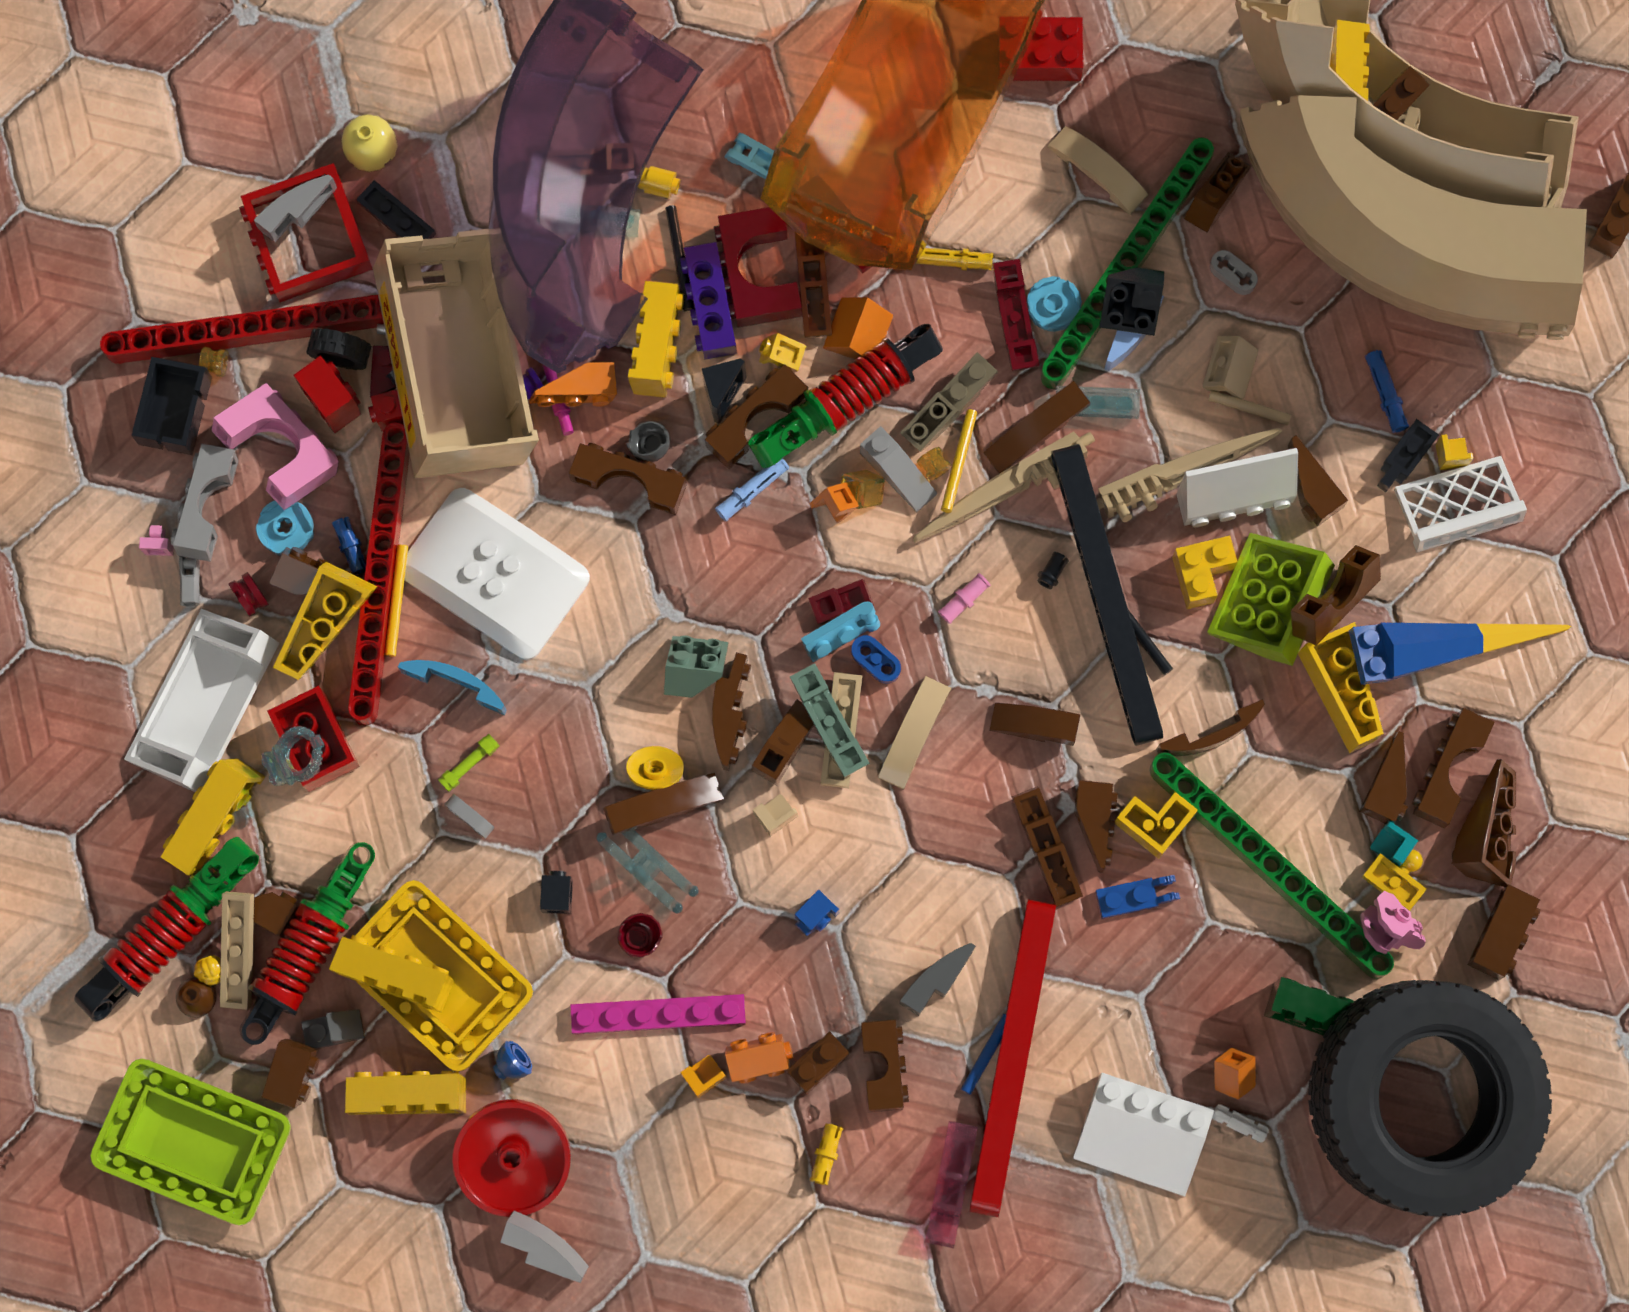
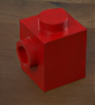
M397 390L370 396L373 405L368 407L372 423H378L382 432L391 423H400L404 426Z

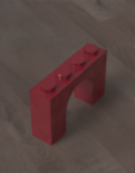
M783 205L719 215V225L714 226L716 242H722L723 251L718 253L721 268L726 267L728 277H723L726 294L731 293L733 303H728L731 320L736 319L737 328L802 317V306L797 282L760 287L749 283L741 275L738 268L742 256L752 247L788 240Z

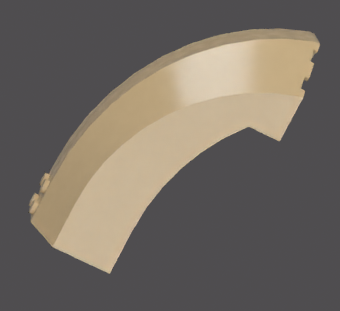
M1236 0L1235 6L1245 43L1255 68L1273 101L1279 100L1282 101V104L1290 103V97L1297 95L1357 97L1354 137L1375 155L1403 173L1430 186L1462 197L1496 204L1561 208L1569 182L1579 116L1524 109L1494 103L1463 93L1433 79L1410 65L1391 50L1371 29L1365 42L1369 43V54L1366 66L1369 67L1366 88H1369L1367 101L1350 88L1330 67L1333 33L1337 20L1367 24L1370 0ZM1409 66L1430 84L1410 106L1420 108L1421 121L1418 131L1400 123L1372 105Z
M1297 95L1290 97V103L1282 104V101L1276 100L1261 104V110H1253L1251 107L1240 110L1241 134L1250 162L1266 195L1284 222L1307 248L1335 272L1365 292L1387 303L1437 322L1473 330L1518 334V337L1523 339L1535 338V335H1547V339L1563 340L1564 336L1570 335L1575 325L1583 284L1587 209L1526 207L1490 203L1462 197L1430 186L1409 176L1375 155L1354 137L1357 97Z

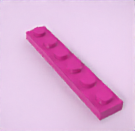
M744 994L570 1004L572 1034L746 1024Z

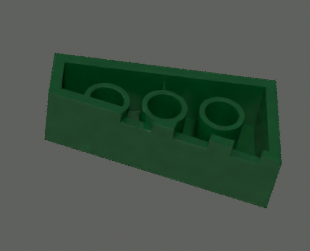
M1280 977L1273 983L1264 1016L1324 1036L1330 1025L1334 1026V1020L1342 1011H1347V1007L1355 1001L1342 996L1337 998L1327 994L1322 989L1308 987L1295 980Z

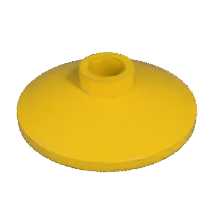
M649 746L637 750L629 757L626 770L628 777L633 783L645 789L656 790L667 788L677 783L683 775L684 766L680 756L671 749Z

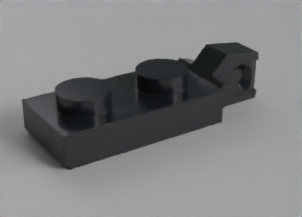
M1416 419L1384 461V465L1380 470L1386 474L1380 480L1377 487L1387 492L1394 481L1401 484L1404 479L1406 480L1436 441L1439 434Z

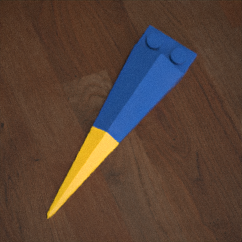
M1380 623L1377 625L1352 627L1348 631L1361 685L1388 682L1496 649L1564 632L1571 626L1553 624Z

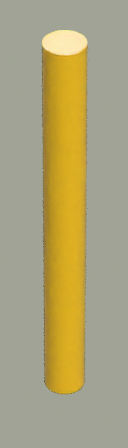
M968 409L965 414L943 498L941 511L945 513L952 512L977 412L972 409Z
M397 545L385 646V656L396 657L408 553L407 545Z

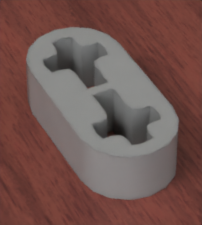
M1221 250L1213 255L1210 262V270L1214 276L1240 295H1247L1253 292L1258 280L1257 274L1253 269L1229 251ZM1218 260L1220 262L1227 260V267L1218 268ZM1249 277V285L1244 284L1241 286L1239 284L1240 278Z
M455 794L445 803V806L483 838L486 839L495 828Z

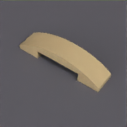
M1065 126L1048 144V148L1067 164L1073 163L1110 194L1109 199L1129 215L1148 197V193L1124 167L1095 143L1073 129Z
M927 676L924 678L879 773V779L904 790L931 729L951 691V687Z

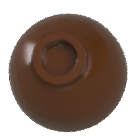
M196 977L189 978L178 987L175 997L176 1004L179 1010L186 1016L193 1018L205 1016L213 1009L216 1003L215 988L213 985H206L200 982Z

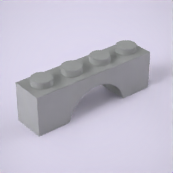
M201 444L199 453H195L192 464L194 469L193 476L188 478L185 487L186 501L181 503L179 507L178 519L180 522L178 529H174L171 536V545L174 546L178 556L211 562L218 536L214 526L202 517V510L205 501L213 492L232 486L239 462L234 449Z

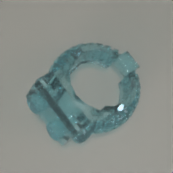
M302 726L290 728L289 731L287 730L278 740L277 744L273 746L272 751H266L261 754L262 764L268 770L270 782L274 786L294 785L296 781L304 782L320 772L319 765L322 764L321 760H323L321 748L325 746L321 736L315 735L309 728L307 729ZM305 738L310 740L313 747L312 757L307 767L297 771L290 764V749L294 743Z

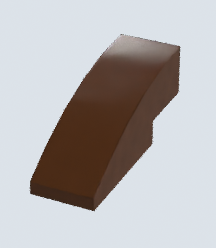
M995 703L989 731L1045 742L1046 740L1074 746L1081 714L1028 705Z

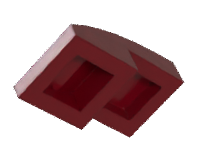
M863 579L838 589H829L808 598L819 625L830 622L862 602L868 601L873 604Z

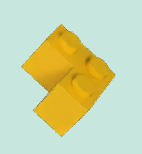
M1231 536L1175 549L1172 559L1186 609L1215 602L1218 594L1212 575L1232 571L1238 562Z
M1175 792L1157 814L1134 796L1116 818L1115 825L1159 859L1194 817L1198 809Z

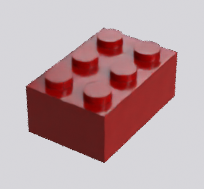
M1001 17L999 30L1000 81H1081L1084 68L1083 17Z
M320 686L267 710L299 780L308 792L360 767Z

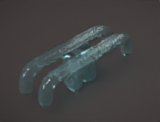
M635 830L621 833L640 850L633 859L617 846L605 832L597 834L596 838L599 844L673 913H681L683 906L654 880L661 871L690 897L698 895L699 890L697 886L687 880Z

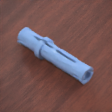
M782 458L775 465L760 470L740 488L736 487L733 489V494L718 507H715L717 514L727 522L741 508H747L754 497L785 471L789 470L788 464Z

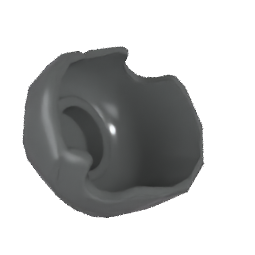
M654 421L643 422L629 432V442L626 445L636 459L656 462L667 453L670 445V435L668 430L660 423Z

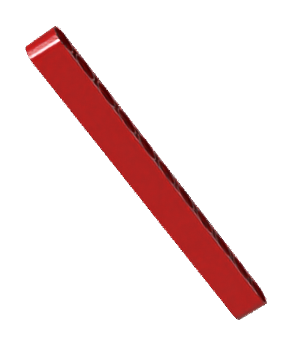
M377 294L112 331L102 336L100 348L110 362L122 364L150 360L151 357L165 358L308 338L311 335V331L317 328L340 332L377 328L378 324L384 325ZM359 310H369L365 317H356ZM332 314H341L337 321H329V317ZM306 317L314 318L309 325L301 324L302 320ZM278 321H286L283 328H274ZM253 324L259 325L255 332H247L249 326ZM223 329H231L230 334H228L227 336H219L220 332ZM195 333H204L200 340H192ZM176 336L172 344H164L168 337ZM148 340V344L144 348H137L140 341ZM117 343L121 344L119 350L110 352L111 346Z
M400 423L387 425L382 433L364 577L365 581L378 587L360 609L348 705L352 718L363 726L372 724L378 716L396 550L400 539L410 458L405 427ZM395 434L404 435L399 443H391L390 440ZM391 461H400V465L397 469H387V466ZM387 488H397V491L394 496H384V492ZM384 515H394L393 520L390 523H380V520ZM380 542H390V546L387 550H377V546ZM386 568L387 573L384 577L374 578V572L377 569ZM382 595L384 597L380 605H370V601L374 596ZM373 622L380 623V628L377 632L367 633L369 624ZM372 649L377 651L376 657L373 660L365 661L363 659L366 651ZM372 677L373 684L369 688H360L362 679ZM366 704L370 706L367 715L357 716V709L361 705Z
M1027 900L1007 1005L1005 1026L998 1053L969 1212L999 1217L1055 917L1056 905Z

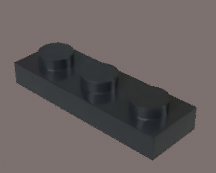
M375 180L356 199L357 204L399 238L423 236V239H432L436 235V231Z

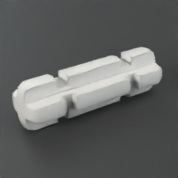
M1218 1104L1214 1110L1213 1120L1221 1124L1225 1122L1227 1127L1245 1136L1250 1134L1252 1139L1260 1143L1266 1139L1269 1131L1267 1126L1261 1123L1256 1125L1254 1124L1255 1120L1234 1110L1230 1112L1229 1108L1222 1104Z

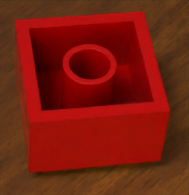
M320 355L293 375L303 393L334 434L362 415L358 408L361 402L357 398V394L350 384L343 380L339 370L331 360L326 363Z

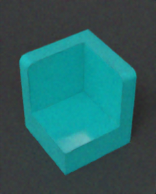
M1389 821L1377 835L1370 849L1378 855L1381 853L1399 867L1408 857L1418 840Z

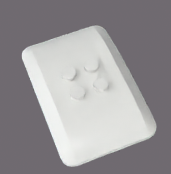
M466 488L455 489L449 494L409 549L405 569V581L524 660L533 659L541 652L583 593L590 580L588 570L582 564Z

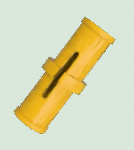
M825 1123L819 1149L816 1148L814 1154L816 1155V1160L810 1177L811 1182L828 1186L834 1160L837 1161L838 1157L836 1151L843 1131L842 1127Z

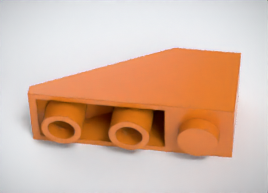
M587 362L537 389L529 399V404H538L540 407H550L555 405V403H565L568 407L580 406L582 403H592L593 406L597 407L606 406L617 395L614 362Z

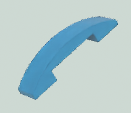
M429 660L404 661L398 665V669L402 674L424 683H428L431 674L476 691L478 692L476 701L480 706L502 715L506 714L507 709L495 692L480 679L460 668Z

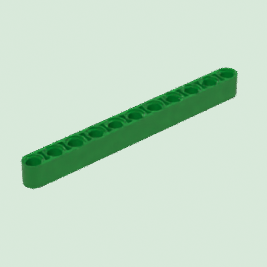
M1197 138L1191 142L1044 362L1041 371V381L1045 387L1057 389L1064 384L1100 330L1099 325L1102 311L1094 310L1091 305L1093 303L1103 304L1108 275L1142 267L1208 168L1214 152V146L1210 140ZM1203 151L1206 157H1197L1194 152ZM1187 172L1192 178L1183 179L1179 174ZM1174 194L1178 200L1169 201L1165 195ZM1154 215L1160 216L1163 222L1155 223L1150 217ZM1144 237L1149 243L1141 245L1136 242V238ZM1130 259L1134 265L1126 267L1121 263V260ZM1079 325H1086L1090 328L1091 331L1088 333H1081L1077 330L1076 327ZM1064 347H1072L1076 353L1066 355L1062 352V349ZM1056 369L1061 375L1053 378L1047 374V371Z
M1161 753L1154 758L1150 765L1151 777L1171 796L1176 792L1198 809L1194 815L1198 821L1371 978L1379 979L1392 971L1394 960L1389 952L1383 954L1376 951L1364 936L1363 928L1177 758L1170 753ZM1157 763H1168L1171 767V772L1169 774L1160 773L1156 767ZM1180 781H1187L1192 786V792L1188 794L1182 793L1178 789V783ZM1203 800L1211 802L1213 812L1204 813L1201 811L1199 802ZM1230 820L1234 824V832L1227 833L1223 831L1220 825L1221 821ZM1245 839L1252 840L1256 845V851H1245L1242 847V841ZM1265 859H1272L1277 863L1276 872H1269L1264 868L1263 863ZM1288 878L1296 880L1299 885L1298 891H1289L1285 886V880ZM1308 898H1315L1319 901V911L1314 912L1307 907ZM1333 917L1340 920L1342 924L1341 931H1333L1329 927L1328 921L1330 918ZM1357 937L1361 939L1364 945L1362 951L1359 952L1352 949L1350 945L1351 938ZM1374 957L1383 959L1385 962L1384 971L1374 969L1372 966V959Z

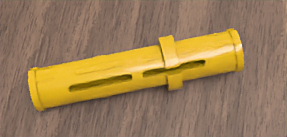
M914 246L910 248L909 264L960 267L964 271H967V268L992 271L993 253L971 252L967 248H963V251Z

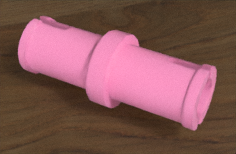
M978 573L962 590L957 589L955 591L956 595L938 613L947 623L951 624L967 607L971 608L974 605L973 601L991 586L984 576Z

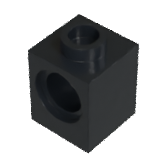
M549 871V875H542L540 910L542 913L571 914L573 879L571 876H566L567 872Z

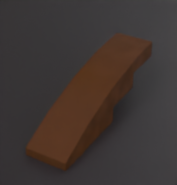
M822 229L795 231L804 338L832 336Z
M1073 381L1005 433L984 451V455L1000 474L1042 446L1046 439L1066 426L1070 419L1089 407L1091 402L1075 381Z
M715 773L675 783L667 788L656 789L606 806L603 810L612 835L661 823L667 818L690 813L696 808L719 803L724 797Z
M1037 786L1011 796L1056 907L1083 897L1064 843L1061 842L1040 788Z

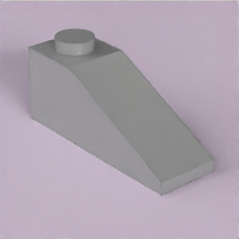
M881 426L860 444V454L916 512L937 495L935 489L901 446Z

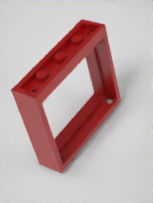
M334 163L240 196L243 202V206L239 207L244 222L249 221L252 230L248 231L249 238L253 247L258 245L261 253L256 255L262 271L267 270L269 279L265 280L270 295L275 294L280 303L373 270ZM330 175L337 186L333 194L356 257L281 283L264 234L257 228L254 219L257 217L254 208L275 201L283 194L303 183Z

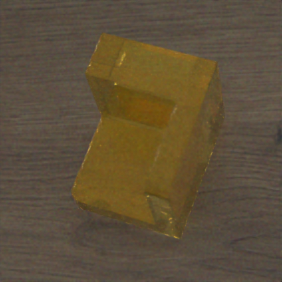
M868 470L842 474L841 483H847L859 505L856 509L882 504L885 485L884 477Z

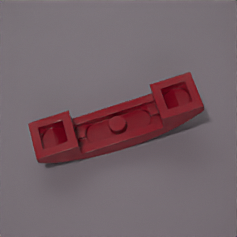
M1020 259L993 263L1000 319L1011 370L1016 371L1039 367L1035 339H1033L1024 291L1025 283Z

